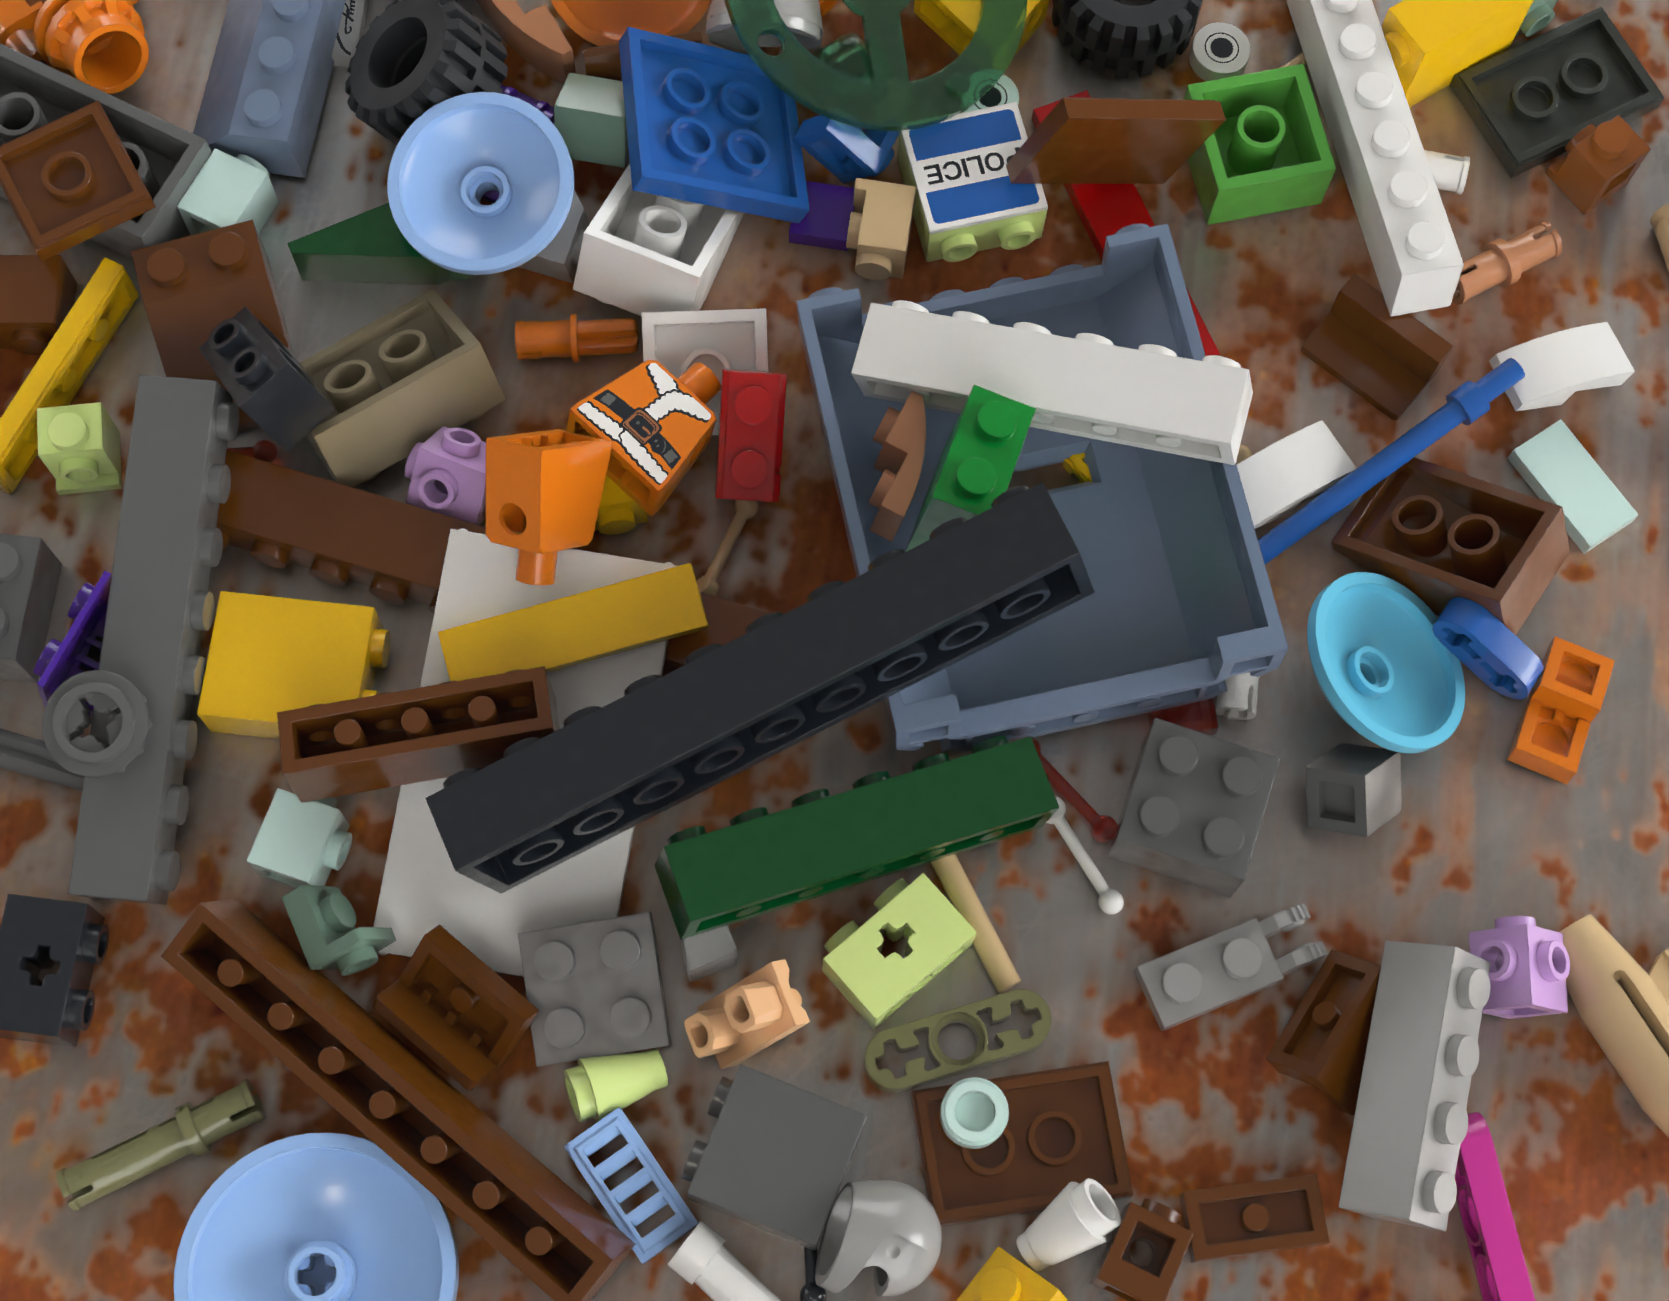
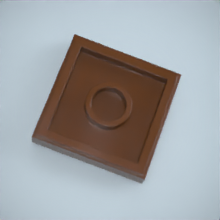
M99 100L0 146V185L41 261L156 207Z

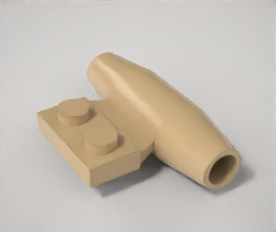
M1590 914L1559 932L1563 933V944L1570 960V971L1566 978V987L1580 1018L1641 1109L1669 1138V948L1655 958L1656 960L1647 973Z

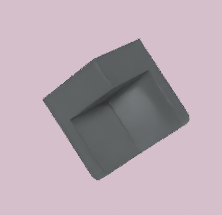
M1342 743L1305 767L1308 828L1368 837L1401 811L1399 752Z

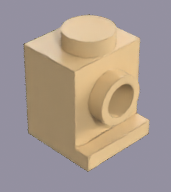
M856 178L853 206L855 207L854 212L851 211L846 248L857 249L855 272L859 276L870 280H884L889 277L903 279L916 186Z

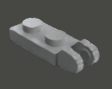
M1305 903L1273 914L1258 922L1257 918L1137 966L1134 972L1160 1030H1167L1276 985L1284 979V975L1328 956L1323 941L1299 946L1293 952L1276 960L1266 938L1283 931L1294 930L1311 918Z

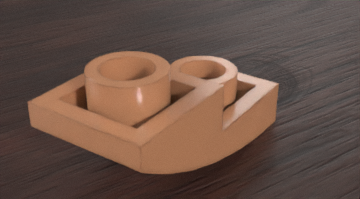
M911 391L901 412L889 406L872 440L883 446L873 467L883 472V475L868 503L879 509L870 531L891 542L914 496L925 453L926 413L924 399L922 395Z

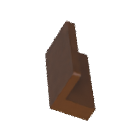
M1353 274L1339 291L1330 312L1304 341L1301 352L1390 419L1398 420L1437 374L1452 350L1453 345L1409 313L1390 317L1383 294L1356 274Z
M1331 950L1266 1060L1279 1073L1320 1088L1342 1112L1355 1115L1381 965Z

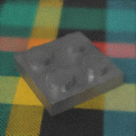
M652 912L518 933L527 1000L539 1010L531 1023L537 1067L576 1061L578 1058L606 1056L672 1045Z

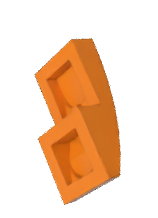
M1555 636L1542 662L1544 666L1543 673L1535 683L1527 699L1507 760L1567 785L1577 772L1590 724L1601 710L1615 660Z

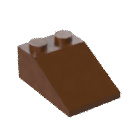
M253 220L131 251L144 307L166 377L217 381L228 392L198 348L209 339L211 332L219 323L234 317L245 306L293 353L268 256ZM238 406V432L258 427L259 425Z
M1415 457L1365 492L1331 541L1334 550L1368 572L1388 577L1408 588L1435 615H1440L1449 600L1454 597H1462L1485 607L1515 635L1570 553L1562 506Z

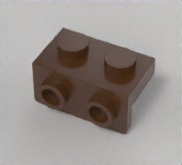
M440 924L423 936L399 980L381 991L372 1004V1007L466 1090H473L507 1063L539 1012L533 1004Z

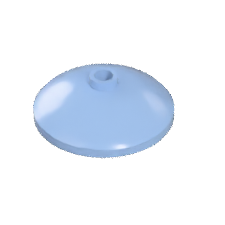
M495 92L462 94L442 101L428 109L411 124L401 137L392 156L388 171L387 191L389 205L393 218L403 236L419 254L430 262L444 269L462 274L485 275L499 273L515 268L535 257L547 247L560 231L567 218L573 199V164L569 150L555 125L547 116L531 104L519 98ZM495 190L499 192L498 200L492 205L480 204L481 197L487 191Z

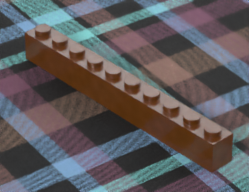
M226 450L225 465H228L230 468L231 488L227 502L224 504L219 503L216 526L222 532V550H226L228 544L248 550L252 558L271 567L285 568L288 562L310 569L309 573L313 577L327 584L345 586L347 581L369 587L371 594L384 601L402 605L405 604L406 599L430 605L429 610L434 613L450 529L459 530L463 528L469 532L486 534V527ZM700 592L709 629L669 639L662 676L684 666L686 657L701 647L716 643L723 646L745 635V629L751 622L769 614V612Z

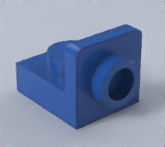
M833 110L804 120L793 140L842 183L855 181L856 178L875 177L885 170L893 159L894 149L892 146L899 136L900 126L891 120L862 129L861 125L852 117L840 113L838 110Z

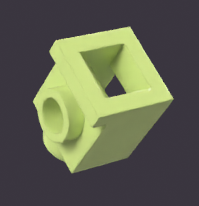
M101 402L37 408L38 456L56 479V491L59 495L122 489L120 431Z

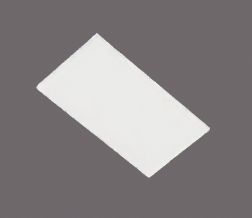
M463 528L459 530L450 529L420 687L438 685L450 681L438 635L439 631L676 566L671 562L663 564L571 548L558 551L554 584L544 586L531 585L515 579L519 549L492 543L486 534L469 532ZM668 640L548 672L547 675L556 697L560 729L564 727V720L574 712L590 706H600L602 708L625 696L624 690L630 684L650 675H660L662 677ZM449 777L401 785L373 926L392 928L396 941L378 951L379 955L390 953L412 957L423 936L440 924L494 972L524 977L518 933L619 917L635 826L501 894L456 872L425 799L444 789L443 783Z

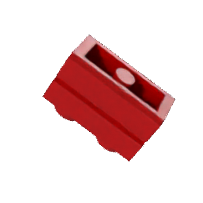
M722 369L715 497L717 499L779 502L781 480L779 470L782 464L787 374Z

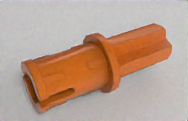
M570 314V319L515 321V346L518 360L572 357L575 363L580 362L581 355L634 353L639 345L638 326L636 320L632 318L578 321L577 314Z

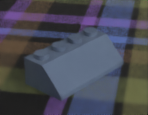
M229 0L193 134L207 140L211 152L216 148L235 158L239 154L247 155L261 163L270 174L305 178L334 65L332 52L346 0Z

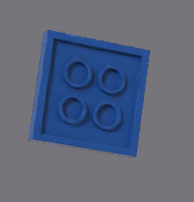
M627 27L619 40L632 190L799 224L810 209L802 147L793 140L799 129L791 64Z

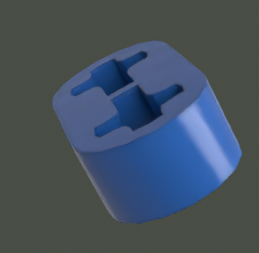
M1454 597L1449 600L1433 624L1432 630L1441 644L1487 686L1503 696L1513 699L1527 697L1543 673L1544 666L1539 657L1490 611L1470 599Z

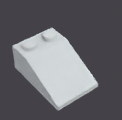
M629 164L584 232L573 290L642 316L641 313L699 311L707 298L744 213L633 191Z

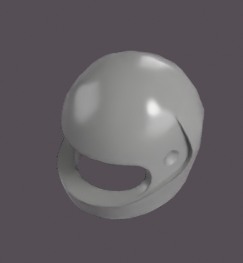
M888 1179L848 1182L840 1191L823 1232L815 1267L816 1284L833 1294L839 1293L856 1278L863 1268L874 1266V1287L878 1296H896L919 1286L933 1271L941 1252V1225L933 1205L921 1192L906 1183Z

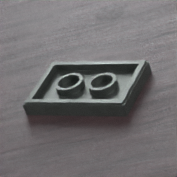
M1602 7L1454 75L1449 85L1510 178L1567 152L1565 147L1568 142L1586 126L1594 124L1597 127L1603 122L1610 121L1618 114L1628 123L1658 109L1665 98Z

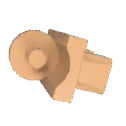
M785 959L770 962L697 1007L698 1012L684 1020L685 1030L694 1054L698 1058L715 1054L720 1069L733 1067L810 1022L806 1010L801 1007L802 997L796 989L790 988V970Z

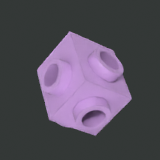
M442 426L424 443H416L409 454L405 466V477L411 479L406 503L480 525L486 519V443L481 441V438L470 430L447 428L445 426Z
M1528 916L1497 918L1494 920L1495 929L1469 932L1470 953L1491 962L1488 975L1491 985L1490 996L1487 1004L1483 1007V1014L1515 1019L1568 1013L1566 978L1570 971V960L1563 944V933L1537 927L1535 918Z

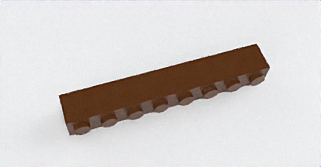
M237 899L200 903L161 955L163 959L554 1301H590L636 1245L319 970H310L307 960Z

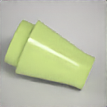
M657 1048L644 1052L578 1058L577 1066L563 1071L568 1098L578 1122L594 1118L597 1123L617 1108L624 1109L651 1092L668 1086L664 1062Z

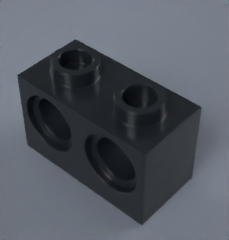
M246 306L234 317L219 323L211 332L209 339L198 348L237 405L287 452L335 410L295 355Z

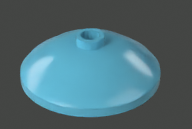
M1350 573L1341 576L1327 585L1314 600L1309 613L1307 625L1308 651L1318 685L1339 717L1354 731L1369 741L1399 753L1413 754L1432 749L1443 743L1455 732L1463 715L1465 681L1460 660L1435 637L1432 628L1437 617L1412 591L1395 580L1376 573Z

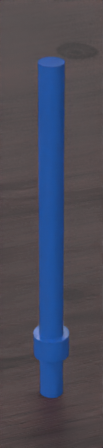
M1509 358L1477 382L1466 381L1446 396L1447 403L1259 538L1258 542L1265 565L1461 423L1470 425L1490 410L1489 403L1525 377L1521 365L1515 359Z

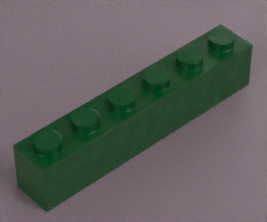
M996 736L972 747L970 750L971 754L952 760H950L947 753L932 755L915 763L912 766V772L891 778L888 771L875 772L855 781L852 784V790L830 796L828 789H819L793 800L791 803L792 808L769 814L766 807H759L733 817L730 820L731 826L707 833L704 826H695L673 834L667 839L668 845L663 846L654 866L680 940L1041 828L1059 809V805L1031 736L1008 742L1006 736Z

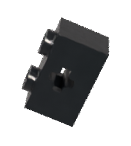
M8 894L0 927V1038L77 1047L80 1030L86 1031L94 1013L95 996L94 992L89 990L94 965H100L103 962L109 943V929L107 925H103L105 917L89 904ZM55 962L60 965L57 974H48L43 981L39 979L41 969H52Z

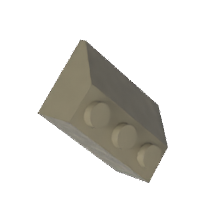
M434 289L300 362L335 408L306 437L335 482L350 487L372 480L382 470L409 456L416 443H424L442 426L458 428L467 422L478 420L488 410L506 401L480 342Z

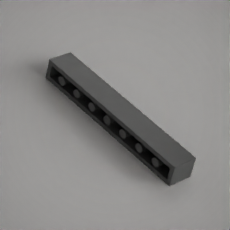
M139 374L99 670L121 675L129 679L148 699L146 705L153 727L148 731L144 743L145 753L136 756L126 766L125 772L112 773L101 776L98 779L84 776L68 890L70 895L167 905L168 892L174 891L179 881L181 859L179 853L174 851L177 825L184 824L189 809V791L187 786L182 785L185 762L193 758L197 747L198 729L196 722L191 720L194 695L201 694L206 669L205 659L199 655L203 630L208 631L214 617V597L212 592H208L211 567L218 566L223 548L222 532L220 528H216L219 503L224 504L227 502L231 488V473L229 466L225 465L227 442L228 440L233 441L236 438L239 426L238 405L236 402H233L232 396L217 381ZM94 707L90 735L99 737L103 743L110 746L107 740L109 734L106 726L114 721V716L118 714L114 712L105 715L98 712Z

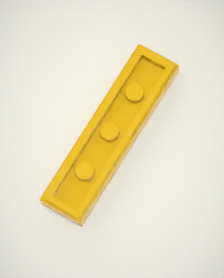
M104 257L0 418L1 491L9 495L11 492H14L38 454L37 408L67 406L71 403L138 298V291L123 265Z
M691 563L442 630L438 632L449 679L450 681H461L501 674L512 670H525L545 666L548 673L709 629L693 566Z

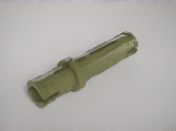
M245 1079L239 1085L196 1106L187 1102L175 1108L174 1117L67 1169L63 1168L57 1171V1181L63 1197L65 1198L71 1194L73 1197L68 1200L67 1204L73 1211L81 1210L85 1205L191 1153L200 1157L212 1150L211 1143L256 1121L264 1120L266 1114L257 1093L254 1095L251 1093L254 1091V1086L248 1079Z

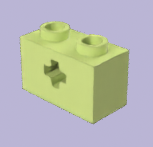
M924 873L910 885L903 878L897 880L874 902V905L879 910L861 927L854 920L850 921L839 929L824 945L829 954L823 958L822 972L873 1030L879 1027L972 946L977 933ZM885 935L893 942L899 940L902 936L906 938L907 945L904 959L896 952L891 953L886 958L883 957L881 951Z

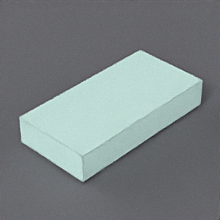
M1561 419L1514 449L1507 458L1539 499L1563 507L1567 534L1583 554L1632 523L1638 516V513Z

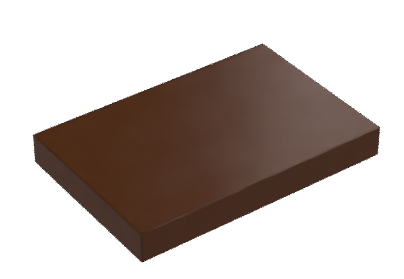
M1063 97L1006 164L1011 184H1164L1226 121L1220 101Z
M1109 1061L986 1079L998 1086L1003 1092L1008 1103L1009 1117L1007 1125L999 1138L992 1144L978 1149L957 1145L945 1134L941 1126L940 1106L946 1092L952 1085L912 1090L910 1092L926 1197L933 1205L941 1227L1042 1212L1070 1182L1080 1184L1088 1178L1101 1184L1113 1200L1126 1199L1133 1196Z

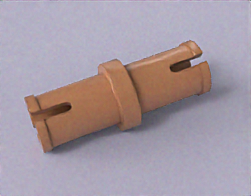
M1543 221L1508 240L1498 238L1485 244L1482 248V253L1463 261L1464 266L1455 290H1460V292L1453 296L1452 302L1460 305L1496 285L1500 287L1510 286L1518 282L1522 272L1549 259L1560 256L1563 246L1558 231L1555 229L1542 237V234L1551 230L1552 224Z

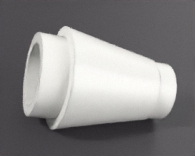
M1088 1178L1080 1184L1070 1182L1026 1231L1017 1237L1018 1249L1028 1265L1034 1270L1041 1272L1049 1266L1109 1242L1112 1239V1230L1121 1223L1119 1210L1110 1194L1097 1181Z

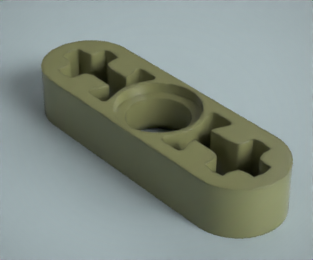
M1016 989L879 1032L870 1040L864 1056V1071L874 1087L883 1092L895 1094L1029 1053L1043 1043L1051 1028V1012L1046 1001L1037 993L1026 989ZM1019 1005L1023 1014L1034 1013L1038 1021L1030 1027L1029 1038L1021 1039L1017 1029H1010L996 1034L994 1040L1000 1047L999 1049L992 1051L988 1049V1032L978 1015L989 1013L990 1026L1008 1020L1011 1015V1006ZM952 1023H960L973 1031L976 1037V1049L971 1056L956 1060L947 1057L941 1051L938 1044V1035L945 1026ZM922 1032L927 1033V1051L937 1068L926 1071L924 1068L925 1058L921 1057L905 1064L904 1076L902 1078H894L890 1069L878 1070L875 1062L883 1058L884 1046L894 1044L898 1053L910 1052L918 1049L920 1045L915 1035Z

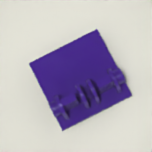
M107 571L103 572L96 586L88 582L82 586L68 611L67 616L74 620L72 626L62 642L54 638L50 640L35 665L33 673L40 676L37 687L44 707H46L54 691L63 682L77 674L83 673L80 667L87 671L99 670L100 663L87 656L90 651L101 656L102 642L97 639L103 640L111 584V573ZM87 702V704H88V706H89V708H90V710H91V712L88 713V714L93 716V708H94V707L91 706V705H89V703Z

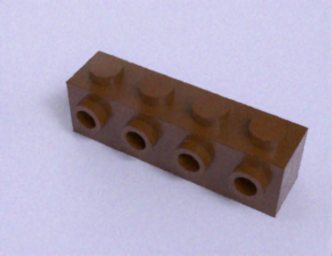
M545 666L525 670H512L496 675L461 681H448L438 685L379 693L363 698L328 704H315L305 708L277 712L282 773L301 803L446 778L468 768L483 769L504 758L503 752L510 745L529 737L543 738L560 729L556 697Z

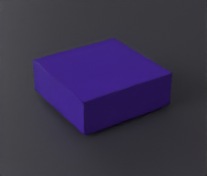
M806 181L810 210L799 224L791 222L789 243L848 251L846 242L851 211L854 212L855 207L853 206L854 188Z

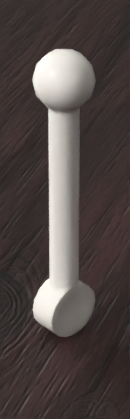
M1055 796L1059 809L1046 823L1055 825L1099 894L1098 904L1100 909L1110 915L1120 912L1124 906L1122 894L1117 890L1109 888L1065 819L1066 806L1064 801Z

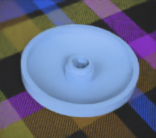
M338 1133L295 1135L269 1143L241 1158L228 1168L200 1199L185 1227L178 1248L174 1269V1301H456L459 1284L457 1242L453 1226L442 1202L374 1142Z

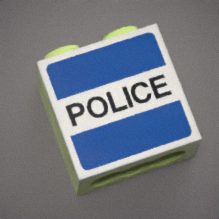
M1017 102L900 126L897 160L904 185L916 186L913 217L926 262L944 259L947 262H958L970 258L977 251L996 247L1014 250L1029 245L1035 239L1042 238L1048 210L1042 184H1011L1006 167L1009 160L1028 139Z

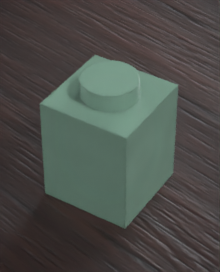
M569 72L554 105V125L561 134L571 159L625 168L629 158L622 81Z

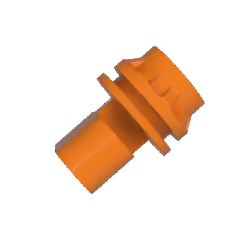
M0 0L1 44L37 61L43 59L50 67L107 94L118 93L133 85L143 74L149 59V47L144 37V26L141 17L133 7L140 0H46L44 4L42 1H39L31 7L25 0Z

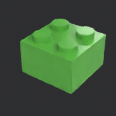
M1304 64L1187 85L1183 100L1220 101L1226 121L1188 159L1207 225L1322 203L1336 171V166Z

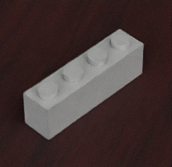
M1385 940L1339 1208L1379 1220L1446 1231L1449 1212L1453 1208L1457 1196L1455 1174L1460 1143L1464 1140L1468 1129L1466 1107L1471 1077L1479 1063V1046L1477 1041L1483 1007L1487 1004L1490 996L1491 985L1488 975L1491 962L1456 946Z

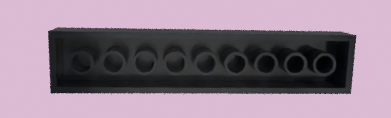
M1043 482L1030 489L1027 486H1018L1005 491L994 499L991 509L969 520L960 517L941 524L931 532L930 540L907 552L903 549H896L882 554L869 564L868 572L846 583L843 581H833L818 587L807 596V603L784 615L780 612H774L759 617L746 627L745 635L723 646L716 643L695 650L686 657L684 666L663 677L660 675H650L633 682L624 690L625 696L602 708L600 706H590L574 712L564 720L563 728L543 738L529 737L510 745L503 752L504 758L483 769L468 768L453 774L444 781V789L425 799L455 871L502 894L1091 595L1095 591L1080 552Z

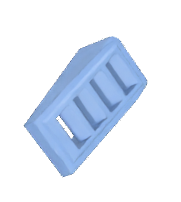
M620 1107L564 1146V1149L618 1229L636 1244L632 1250L642 1264L648 1262L699 1224ZM619 1135H622L627 1145L594 1168L588 1157ZM637 1158L643 1168L610 1191L604 1180ZM653 1181L659 1192L628 1214H625L619 1204ZM669 1204L675 1215L641 1238L635 1227Z

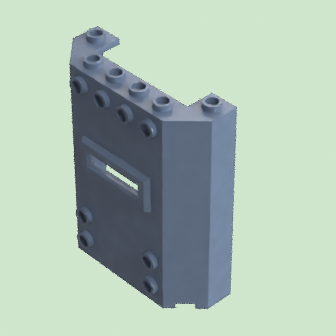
M1168 223L1149 227L1146 224H1133L1118 230L1114 235L1106 236L1101 265L1087 268L1077 264L1067 265L1054 270L1048 276L1024 280L1020 277H1009L995 282L990 288L967 293L957 289L947 290L936 294L929 301L916 303L925 307L929 313L952 317L956 311H966L983 316L990 324L1013 328L1017 322H1029L1045 327L1052 335L1075 338L1079 333H1092L1109 339L1113 342L1114 346L1138 350L1140 345L1154 344L1174 351L1177 357L1202 361L1203 357H1205ZM825 288L812 293L807 299L796 301L798 324L856 577L868 572L869 564L882 554L896 549L906 550L940 455L959 414L925 407V453L920 478L912 501L892 542L870 531L879 509L868 503L883 475V472L873 468L883 446L872 440L889 406L901 412L905 403L863 395L851 372L868 313L862 314L859 288L846 291L839 288ZM893 302L885 303L882 305L892 306ZM1029 427L1013 473L1062 463L1064 459H1068L1072 455L1085 453L1083 461L1088 465L1092 482L1088 481L1047 491L1080 552L1095 592L886 698L885 703L896 750L915 751L924 747V742L939 740L942 752L963 753L970 751L978 743L996 736H1006L1008 742H1012L1029 736L1031 738L1208 700L1228 691L1225 680L1230 676L1250 672V676L1259 677L1279 668L1288 650V644L1237 465Z

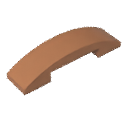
M477 0L491 25L503 40L534 68L562 84L565 83L569 72L576 73L573 49L546 4L524 14L516 0Z

